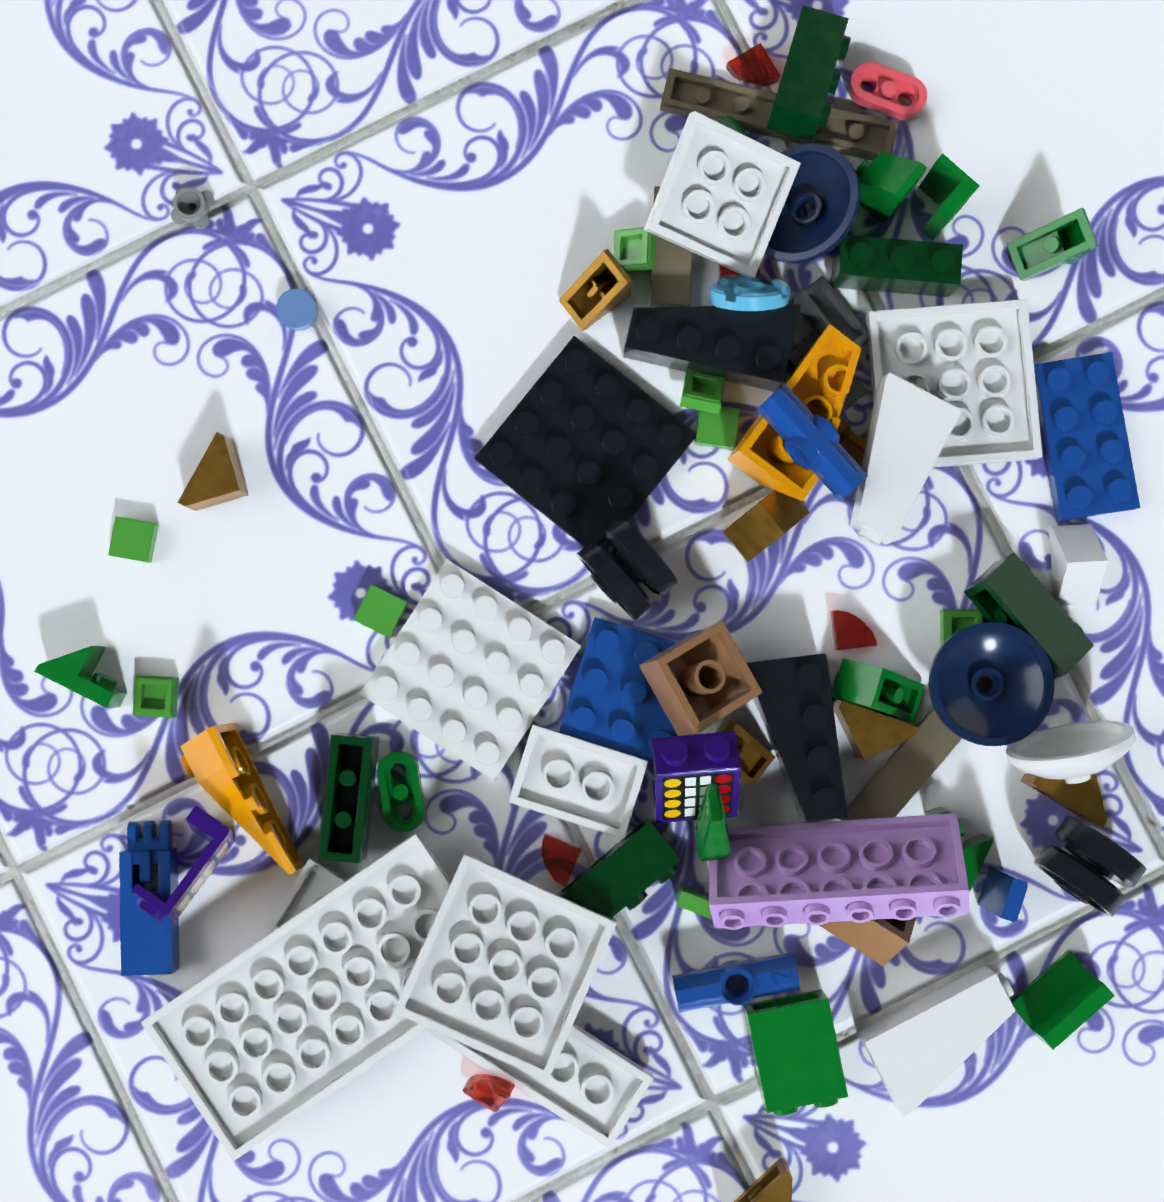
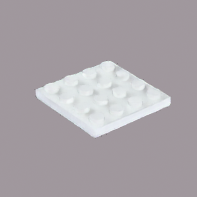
M1028 299L869 311L865 315L866 327L869 332L868 349L873 405L877 386L890 372L963 410L933 468L1036 460L1043 457Z
M446 559L359 694L495 781L579 651L581 645Z
M464 853L393 1013L549 1081L617 922Z

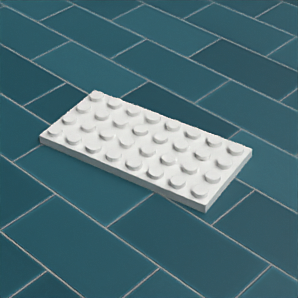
M418 832L140 1022L233 1162L427 1029V1027L393 1013L451 884L450 879Z

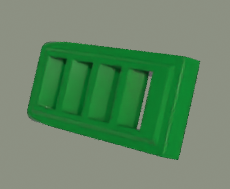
M716 783L707 785L695 826L697 851L701 861L726 859L732 855L728 822L719 785Z

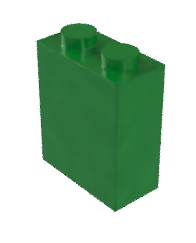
M822 989L743 1005L761 1099L767 1113L774 1112L775 1115L785 1116L797 1112L798 1107L814 1104L815 1107L819 1108L836 1105L838 1099L848 1097L829 999Z

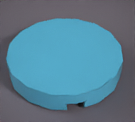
M746 276L726 277L717 281V284L711 283L709 285L710 304L723 309L765 311L784 307L789 303L790 287L786 282L775 278L774 280L772 279L771 285L762 283V278H758V276H755V278H748Z

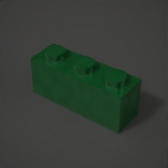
M803 5L767 129L813 141L817 127H826L833 104L826 102L827 94H835L842 70L835 68L837 60L844 62L851 41V37L844 35L849 18Z
M846 235L833 249L831 286L842 289L949 297L961 283L963 245Z
M1014 552L992 564L964 591L965 595L989 622L1012 625L1033 637L1048 656L1054 679L1066 675L1094 646L1084 634L1082 628L1058 604L1054 595L1044 588L1032 574L1029 566L1021 561Z
M347 733L331 735L318 860L361 863L367 858L379 745L378 736Z
M647 817L628 833L624 839H621L559 891L557 895L616 921L614 916L624 907H627L630 911L648 896L645 890L656 880L660 884L669 880L679 870L676 864L681 858Z

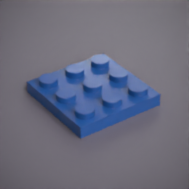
M594 617L559 732L653 761L651 738L678 735L639 665L677 642Z

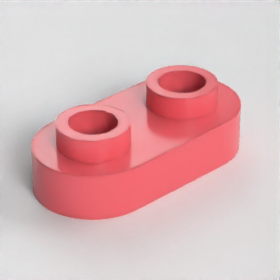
M866 62L859 65L853 71L848 83L849 95L856 104L902 121L917 117L927 101V89L922 81L875 62ZM864 83L870 84L874 91L866 92L862 89L861 85ZM898 98H907L910 102V105H901L898 101Z

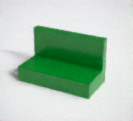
M944 154L936 160L918 187L939 205V208L921 230L932 241L980 187L978 183Z
M1067 950L1010 1001L1016 1010L1015 1012L1044 1044L1054 1050L1115 995L1103 982L1093 977L1071 951Z

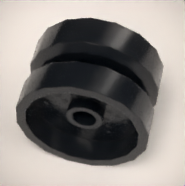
M618 516L603 529L604 537L613 549L612 553L600 542L591 540L576 555L591 573L590 577L614 604L617 603L636 621L651 607L650 599L640 586L641 583L652 593L664 596L678 581L671 569L651 545L624 518Z
M1067 815L1055 831V835L1058 841L1065 844L1064 848L1068 852L1056 846L1045 845L1034 860V864L1071 896L1112 918L1125 901L1122 892L1110 880L1125 887H1135L1147 868L1133 855L1099 831Z

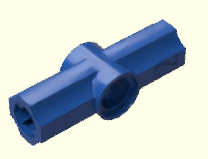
M785 383L756 409L784 439L785 450L792 460L806 470L811 469L839 501L855 490L868 476L839 444L840 436L834 426L824 417L813 415Z
M792 952L743 962L729 960L721 966L672 975L679 1013L728 1003L744 1005L754 998L800 990L797 966ZM742 974L746 977V982L740 990L731 991L725 987L726 980L730 975Z

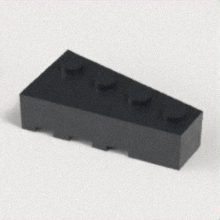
M801 304L786 305L765 311H736L716 306L633 308L623 358L685 372L690 370L724 377L725 381L775 392L784 382Z
M826 653L748 662L747 665L763 692L753 698L764 723L768 739L778 759L781 772L799 818L805 822L847 818Z

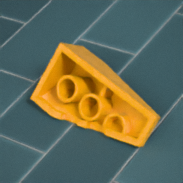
M829 324L784 383L813 415L824 417L838 431L841 420L839 417L846 394L849 393L862 348ZM760 414L727 460L758 484L803 501L819 478L811 469L806 470L792 460L785 450L784 439Z
M235 723L214 725L180 746L184 753L181 756V762L187 774L191 778L195 777L198 784L288 875L304 867Z

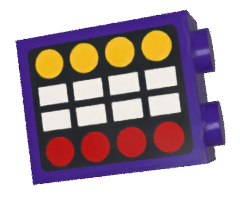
M735 731L651 738L655 769L652 791L656 823L697 820L707 785L711 783L719 785L726 817L737 816L741 764Z
M198 806L193 808L186 821L192 831L208 841L209 845L167 901L163 902L138 884L131 890L140 897L135 905L159 922H162L166 916L174 922L179 918L235 842L230 828Z

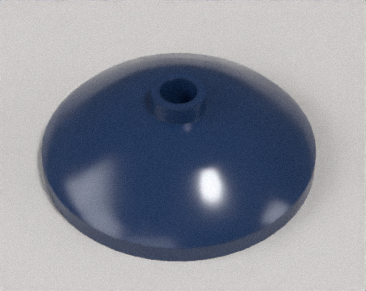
M811 143L794 146L781 152V154L801 164L764 253L779 262L791 264L804 263L827 254L848 234L859 211L861 188L858 175L852 164L836 149L822 144ZM812 209H817L811 218H807L808 213Z
M978 623L957 631L939 648L929 672V695L937 716L952 733L963 740L977 745L1004 746L1027 737L1043 722L1053 701L1054 674L1045 651L1028 633L1004 623ZM982 676L986 677L989 681V687L984 692L977 685L979 678Z

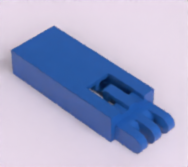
M162 820L160 822V837H156L155 821L144 822L143 837H140L139 821H130L127 826V849L119 852L121 976L173 974L179 969V918L174 922L166 916L162 922H159L135 905L140 897L131 891L136 884L144 888V881L154 879V874H151V864H158V892L149 891L151 894L166 902L178 886V848H172L171 820Z

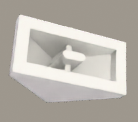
M1092 525L1050 526L1049 539L1053 595L1058 604L1079 605L1097 603L1108 559Z

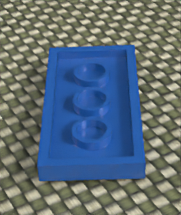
M1108 352L1034 364L1040 432L1056 522L1141 508L1113 353Z

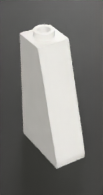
M890 372L877 386L861 467L868 476L857 487L850 523L851 527L859 530L857 536L860 539L874 546H880L881 543L886 545L895 541L963 411Z
M984 965L857 1032L889 1096L903 1118L911 1114L1016 1011L1009 997L1014 995V992L1002 973L996 974Z

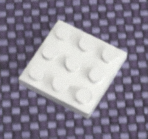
M693 111L689 113L644 230L743 276L755 278L801 163Z

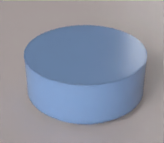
M290 289L279 297L276 304V313L280 321L287 328L294 331H303L315 323L318 316V307L313 297L305 290Z

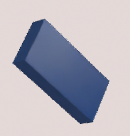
M989 866L978 905L1002 919L1015 923L1024 901L1028 882L1003 870Z

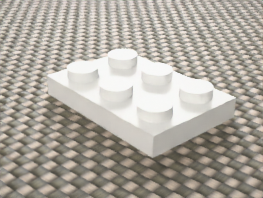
M532 724L508 802L624 839L648 760Z

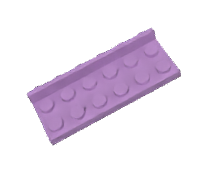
M957 813L728 828L732 855H730V858L709 861V907L715 928L737 930L750 926L777 928L786 924L809 923L812 925H823L828 922L840 921L864 923L876 919L895 918L897 920H910L914 917L930 916L952 918L969 913V887Z

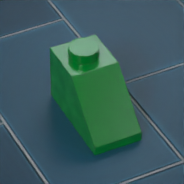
M880 152L872 162L864 159L855 170L861 188L860 206L884 225L909 196L927 167L921 162L885 152Z
M843 658L840 669L835 676L832 697L914 723L925 685L882 667Z

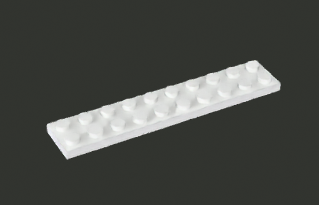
M310 857L265 928L271 932L348 879L316 858ZM575 1024L571 1028L549 1081L429 1028L425 1029L426 1032L609 1149L613 1146L654 1079L651 1072Z

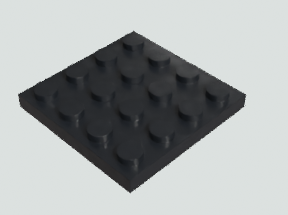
M573 336L474 459L582 547L592 540L600 542L604 547L608 548L609 544L604 537L603 529L618 516H621L627 522L630 521L692 444L697 433L576 336Z

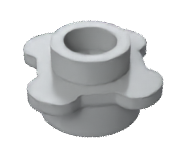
M188 186L179 187L173 199L174 209L170 214L172 220L179 225L185 222L194 224L198 229L206 228L210 223L208 213L210 206L215 202L214 196L208 190L200 192ZM195 204L196 209L191 211L189 209L190 205Z

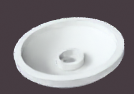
M1097 720L1069 723L1031 733L1022 740L1010 744L1006 748V756L1008 762L1021 771L1045 779H1065L1066 783L1076 784L1091 779V774L1103 771L1119 760L1130 750L1136 741V735L1133 726L1119 721Z

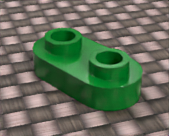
M395 751L381 759L377 768V777L385 822L392 830L407 833L416 829L423 822L426 808L417 760L405 751ZM400 763L405 766L406 775L404 778L394 776L392 770L395 764ZM406 803L412 807L413 813L411 817L404 818L399 814V806Z

